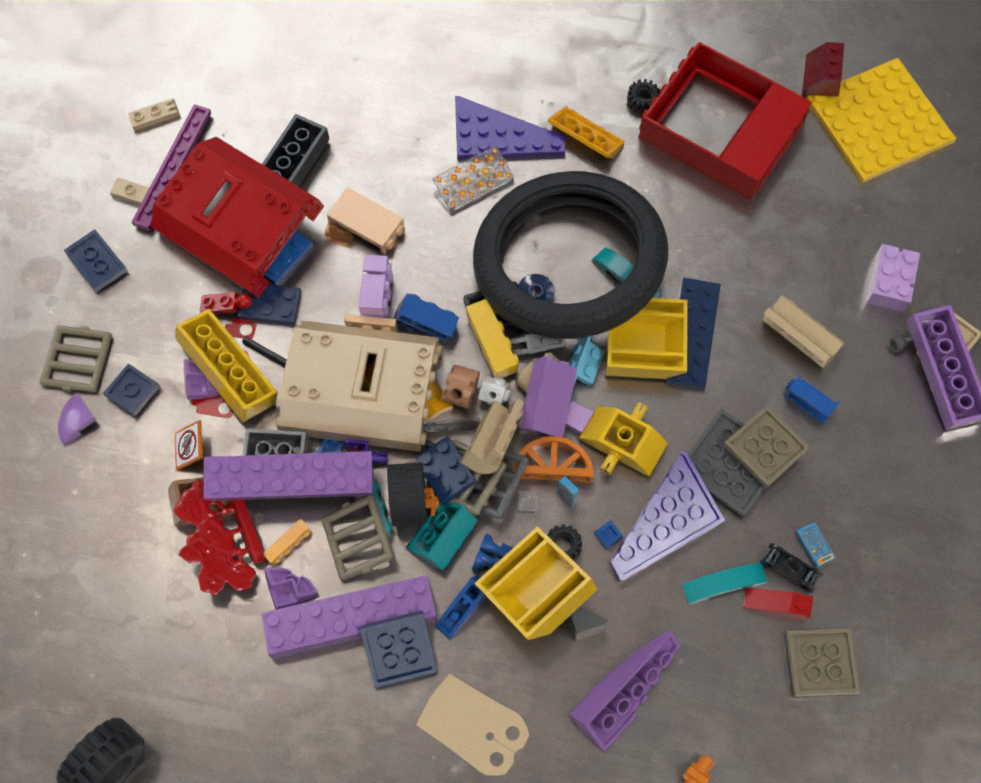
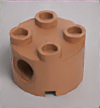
M453 364L451 373H448L445 384H448L447 390H444L441 400L469 409L473 401V394L478 386L480 372Z

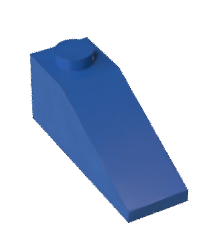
M480 574L470 578L435 624L449 639H452L487 599V596L475 584L482 577Z

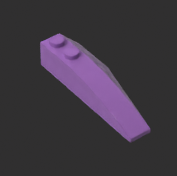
M666 631L624 660L600 681L569 714L577 726L602 751L605 752L637 715L635 713L640 703L644 704L648 698L646 696L648 690L652 685L655 686L657 684L662 668H667L681 646L672 631Z

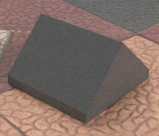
M579 607L567 618L574 641L603 632L608 621L582 607Z

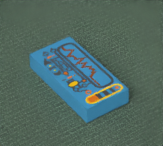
M564 476L559 480L557 493L572 507L577 502L579 489Z
M815 522L795 532L816 568L836 558Z

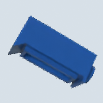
M801 375L796 380L791 379L785 387L787 389L785 397L824 424L841 401L832 402V399L806 380L800 379Z

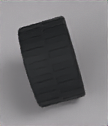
M414 462L388 465L387 482L392 525L426 524L428 516L425 504L423 463Z

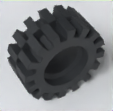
M639 79L637 83L634 81L630 85L627 103H629V108L632 107V111L635 112L637 109V113L640 114L641 111L644 112L645 109L648 110L651 107L650 104L653 98L660 95V88H657L656 83L652 85L653 81L651 80L648 83L647 79H644L643 82ZM644 93L649 95L650 99L642 100L637 95Z
M562 524L561 527L557 525L554 529L551 528L547 536L554 543L561 537H566L570 540L571 548L564 552L575 561L582 548L581 535L578 534V530L576 528L573 530L570 525L565 527V524Z

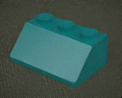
M439 500V507L435 509V516L428 515V522L421 525L406 546V549L429 565L444 570L478 520L464 506L455 503H447L444 506Z

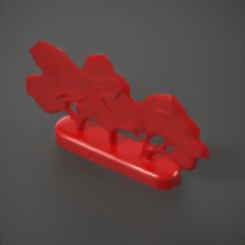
M198 479L192 483V488L183 491L180 501L176 503L173 512L182 521L196 526V532L189 533L186 539V546L181 548L178 555L189 563L200 562L202 564L200 573L197 576L202 592L217 595L224 588V583H228L237 591L251 588V581L254 579L256 572L252 567L244 563V555L248 553L252 563L257 564L264 561V554L244 500H228L230 505L226 506L220 501H207L204 499V482ZM210 504L218 505V509L222 508V511H213L209 506ZM233 513L238 525L237 528L228 530L224 527L222 520L225 514ZM217 514H222V516L219 519H217ZM241 533L246 548L234 547L235 534ZM239 555L238 560H233V557Z

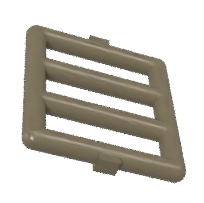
M58 325L49 348L40 384L62 388L63 391L72 392V390L96 392L112 334L105 331L91 330L88 326L76 328ZM63 333L103 339L100 349L60 343ZM57 351L98 356L95 366L54 361ZM52 368L93 374L90 384L49 379Z
M452 440L458 450L466 453L469 445L458 440ZM501 461L498 470L493 473L474 506L465 501L475 485L449 503L462 505L469 513L478 515L490 494L494 495L497 490L495 486L507 467L506 463ZM474 471L473 476L476 481L480 478L481 473ZM429 481L426 482L425 488H432Z
M368 495L353 503L347 502L341 505V509L322 518V524L341 581H346L361 573L367 574L372 572V568L393 558V552L373 495ZM366 505L369 506L371 516L334 533L331 522ZM375 524L377 535L340 552L337 544L338 540ZM381 543L384 554L346 571L343 563L344 559Z

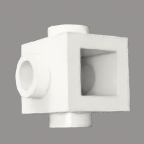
M488 376L483 380L478 399L486 401L490 406L494 401L502 405L505 401L508 402L511 394L509 390L510 384L505 382L503 378Z

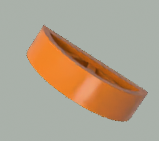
M557 436L542 437L527 444L519 453L526 457L530 456L538 465H527L521 479L559 481L566 476L571 482H593L594 471L589 456L578 444L569 439ZM551 448L550 467L535 451ZM557 448L573 454L559 467H556ZM578 459L584 466V469L568 468ZM514 462L512 473H515L518 462Z

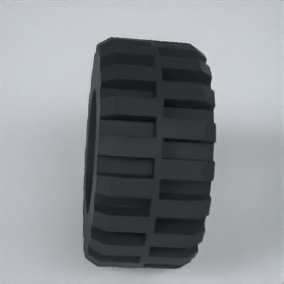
M111 718L104 721L103 724L98 725L92 732H89L81 742H78L72 752L66 756V760L62 762L57 772V783H121L142 757L145 750L144 739L122 718Z

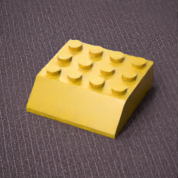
M652 298L633 318L607 331L606 376L666 379L687 373V300Z
M538 526L475 582L476 586L527 640L551 634L598 590L592 578Z

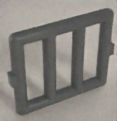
M507 448L504 458L519 463L516 471L511 473L505 470L501 478L509 480L510 483L506 492L497 489L494 495H492L502 499L497 510L484 505L480 513L496 519L503 517L529 462L528 457L511 452L509 448ZM478 482L473 489L483 492L486 484ZM467 499V500L465 501V502H467V503H469V504H471V505H473V506H474L475 503H476V502L471 501V500H469V499Z

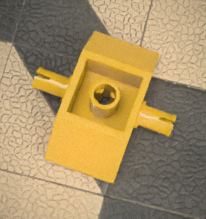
M638 402L631 415L618 408L597 406L579 440L607 454L606 459L599 468L603 473L606 470V474L611 475L617 462L620 461L650 477L668 442L652 426L641 421L648 410L646 405H643L641 409L642 403Z

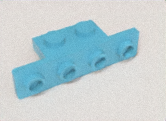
M592 336L578 338L577 343L572 349L571 360L568 362L571 367L577 368L575 381L578 379L588 386L593 385L605 352L590 342Z

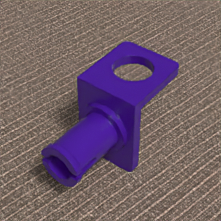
M345 440L344 449L368 452L370 451L368 449L369 441ZM371 451L373 463L387 465L388 452Z

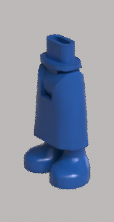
M485 534L472 570L479 571L483 566L493 567L513 547L503 542L499 546L493 542L491 535ZM483 552L493 553L496 555V558L490 557Z

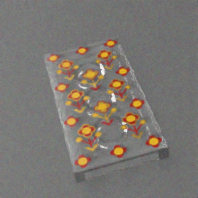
M496 145L435 176L432 180L449 210L452 211L512 180L514 176Z

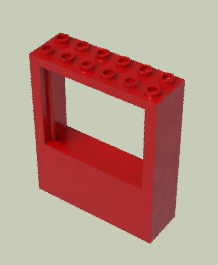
M698 42L695 47L692 46L687 54L688 57L682 59L677 72L674 71L671 74L668 84L662 86L659 92L660 95L653 98L650 104L651 107L648 110L645 109L642 113L639 138L752 200L805 123L813 102L709 46ZM696 73L755 105L719 156L660 124Z

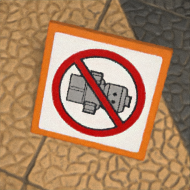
M200 420L175 432L176 470H180L203 459L202 452L204 450H202V444L204 442L202 441Z

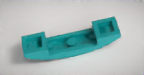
M606 247L592 258V261L605 272L608 270L621 282L634 267L624 257ZM658 291L656 292V294L654 295L653 298H659V297H660V294H659Z
M754 563L709 574L682 584L689 605L707 600L709 597L762 585L768 581L761 563Z

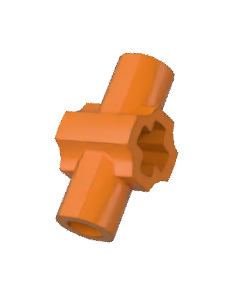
M702 754L698 762H692L682 777L685 780L684 783H708L711 774L708 772L715 762L707 755Z

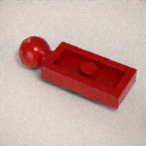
M236 292L202 295L199 313L208 309L214 315L237 312V306L242 309L249 308L252 304V298L248 294L238 295Z

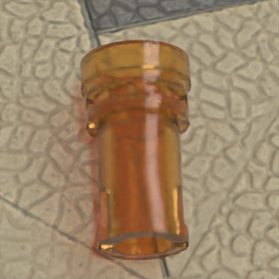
M329 222L324 235L351 243L352 239L350 238H353L354 233Z

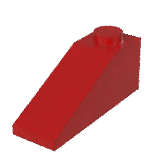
M746 587L743 608L806 622L811 617L813 596L789 591Z

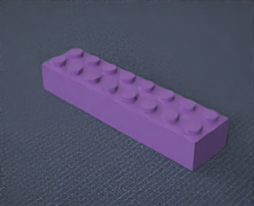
M371 451L204 457V499L207 501L373 495V458Z
M427 575L261 613L267 652L272 659L361 639V625L422 610L426 623L437 621Z

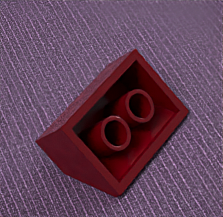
M825 42L806 54L802 94L839 97L842 81L844 43Z

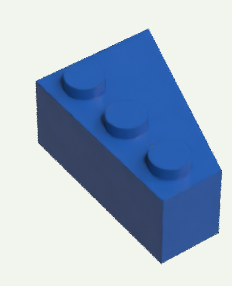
M408 293L399 303L393 319H396L397 324L407 326L408 331L413 332L414 329L425 332L424 336L437 337L439 341L446 343L452 338L460 318L450 310H443L435 303L423 301L419 296Z

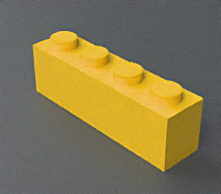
M485 299L466 306V316L493 376L503 378L517 372L519 360L516 353L512 354L510 349L512 348L511 342L503 334V324L501 321H497L495 317L497 313Z

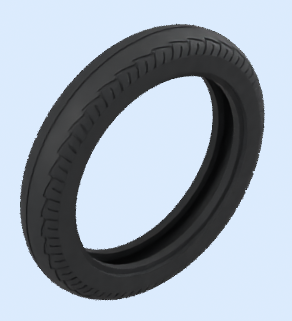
M565 171L543 175L531 179L508 192L492 207L484 218L477 232L473 249L475 278L480 291L493 310L503 319L524 331L556 339H577L610 331L633 318L656 294L662 283L668 262V240L661 218L650 202L634 188L620 180L586 171ZM582 205L604 210L621 220L630 229L639 247L638 257L629 275L613 290L598 298L572 304L542 301L520 290L512 283L503 269V254L509 239L525 221L540 212L560 206Z

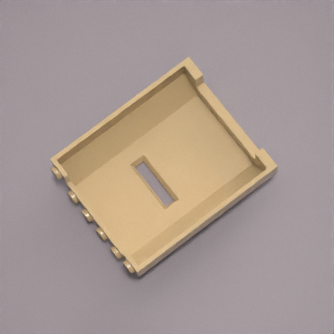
M301 320L299 326L296 325L294 328L278 395L277 406H280V414L277 416L276 422L278 430L306 432L308 437L343 442L345 440L369 441L368 445L420 452L421 445L426 443L427 434L423 433L424 419L428 418L429 407H426L427 400L431 401L432 389L429 388L430 383H434L435 380L433 366L437 365L438 357H441L442 345H439V338ZM368 353L376 354L370 391H361Z

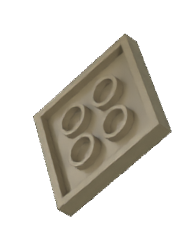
M767 405L723 444L765 488L769 487L810 449Z
M851 628L793 630L786 632L794 697L860 693Z

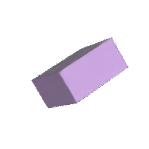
M571 401L565 428L580 436L594 412Z

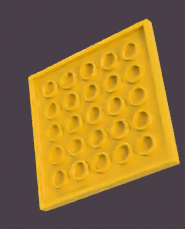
M899 58L841 81L839 97L808 95L806 99L813 102L811 109L861 183L950 145L956 140V137Z

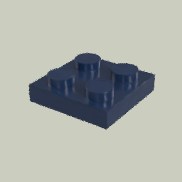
M128 363L103 394L127 412L136 416L159 389L160 385Z

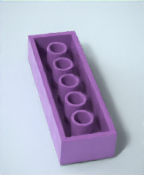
M948 305L913 314L908 319L907 325L946 431L981 422V384L952 306Z

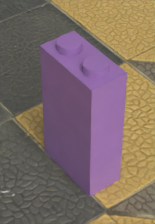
M550 356L534 359L520 429L547 437H563L577 368L571 367L570 363L565 361L556 362L555 358Z

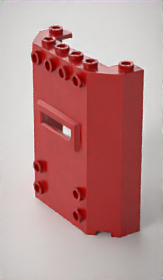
M216 136L199 142L191 150L189 156L179 166L173 178L168 181L167 186L157 196L156 201L153 203L151 227L165 238L259 298L269 284L263 275L304 218L307 217L314 222L324 208V205L315 196ZM227 181L232 184L208 217L203 215V212L224 183Z

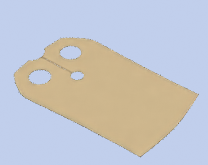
M450 673L432 694L416 724L479 772L493 776L505 775L514 763L515 752L523 749L529 737L527 726L518 713L482 694ZM511 726L517 727L520 732L518 739L514 741L506 737V730ZM489 732L494 734V739L491 741L486 739V734ZM494 752H499L503 755L504 761L502 765L493 766L491 764L490 756Z

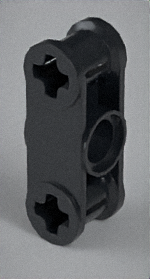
M769 543V549L764 558L760 559V563L793 582L802 590L813 593L815 590L814 585L818 578L822 577V572L785 551L779 545ZM787 564H792L795 572L788 570Z

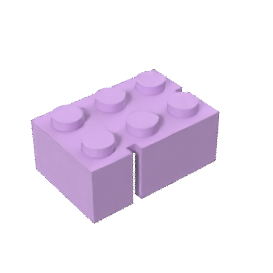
M882 244L876 254L867 303L905 312L912 300L920 253L906 249L900 252L898 247Z
M364 255L363 272H367V274H362L358 305L360 316L389 318L390 308L388 301H391L390 284L393 283L392 264L388 262V256Z

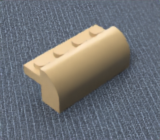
M782 295L773 307L768 308L764 312L765 317L762 319L822 368L845 345L844 341L785 295Z
M517 398L507 409L494 401L486 410L461 463L481 474H491L497 471L523 414L521 408L524 402Z

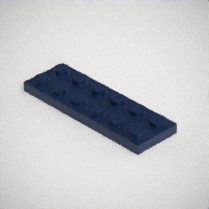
M683 277L679 299L687 300V373L666 378V383L705 390L721 284Z

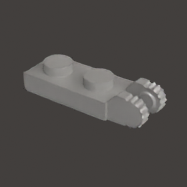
M532 333L509 339L511 344L526 343V347L512 350V354L516 353V355L532 354L566 346L565 339L543 337Z

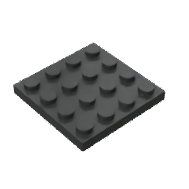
M721 409L688 455L711 496L744 518L765 487L723 445L726 440L745 424Z

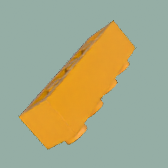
M300 519L263 553L264 557L272 566L278 564L284 555H288L294 546H298L303 538L309 536L310 527Z

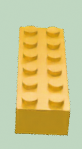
M210 309L176 325V341L242 422L276 404L278 391Z

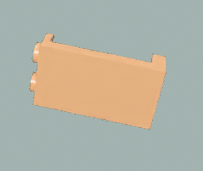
M348 187L327 213L330 225L335 227L338 224L378 246L383 254L393 247L397 236H401L405 229L403 217Z

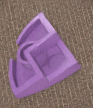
M184 359L186 399H203L220 395L193 360Z
M78 393L67 401L61 411L58 422V433L63 445H66L80 436L82 429L96 421Z
M265 569V576L275 610L301 604L318 594L315 586L309 579L303 575H300L299 578L295 574H291V569Z

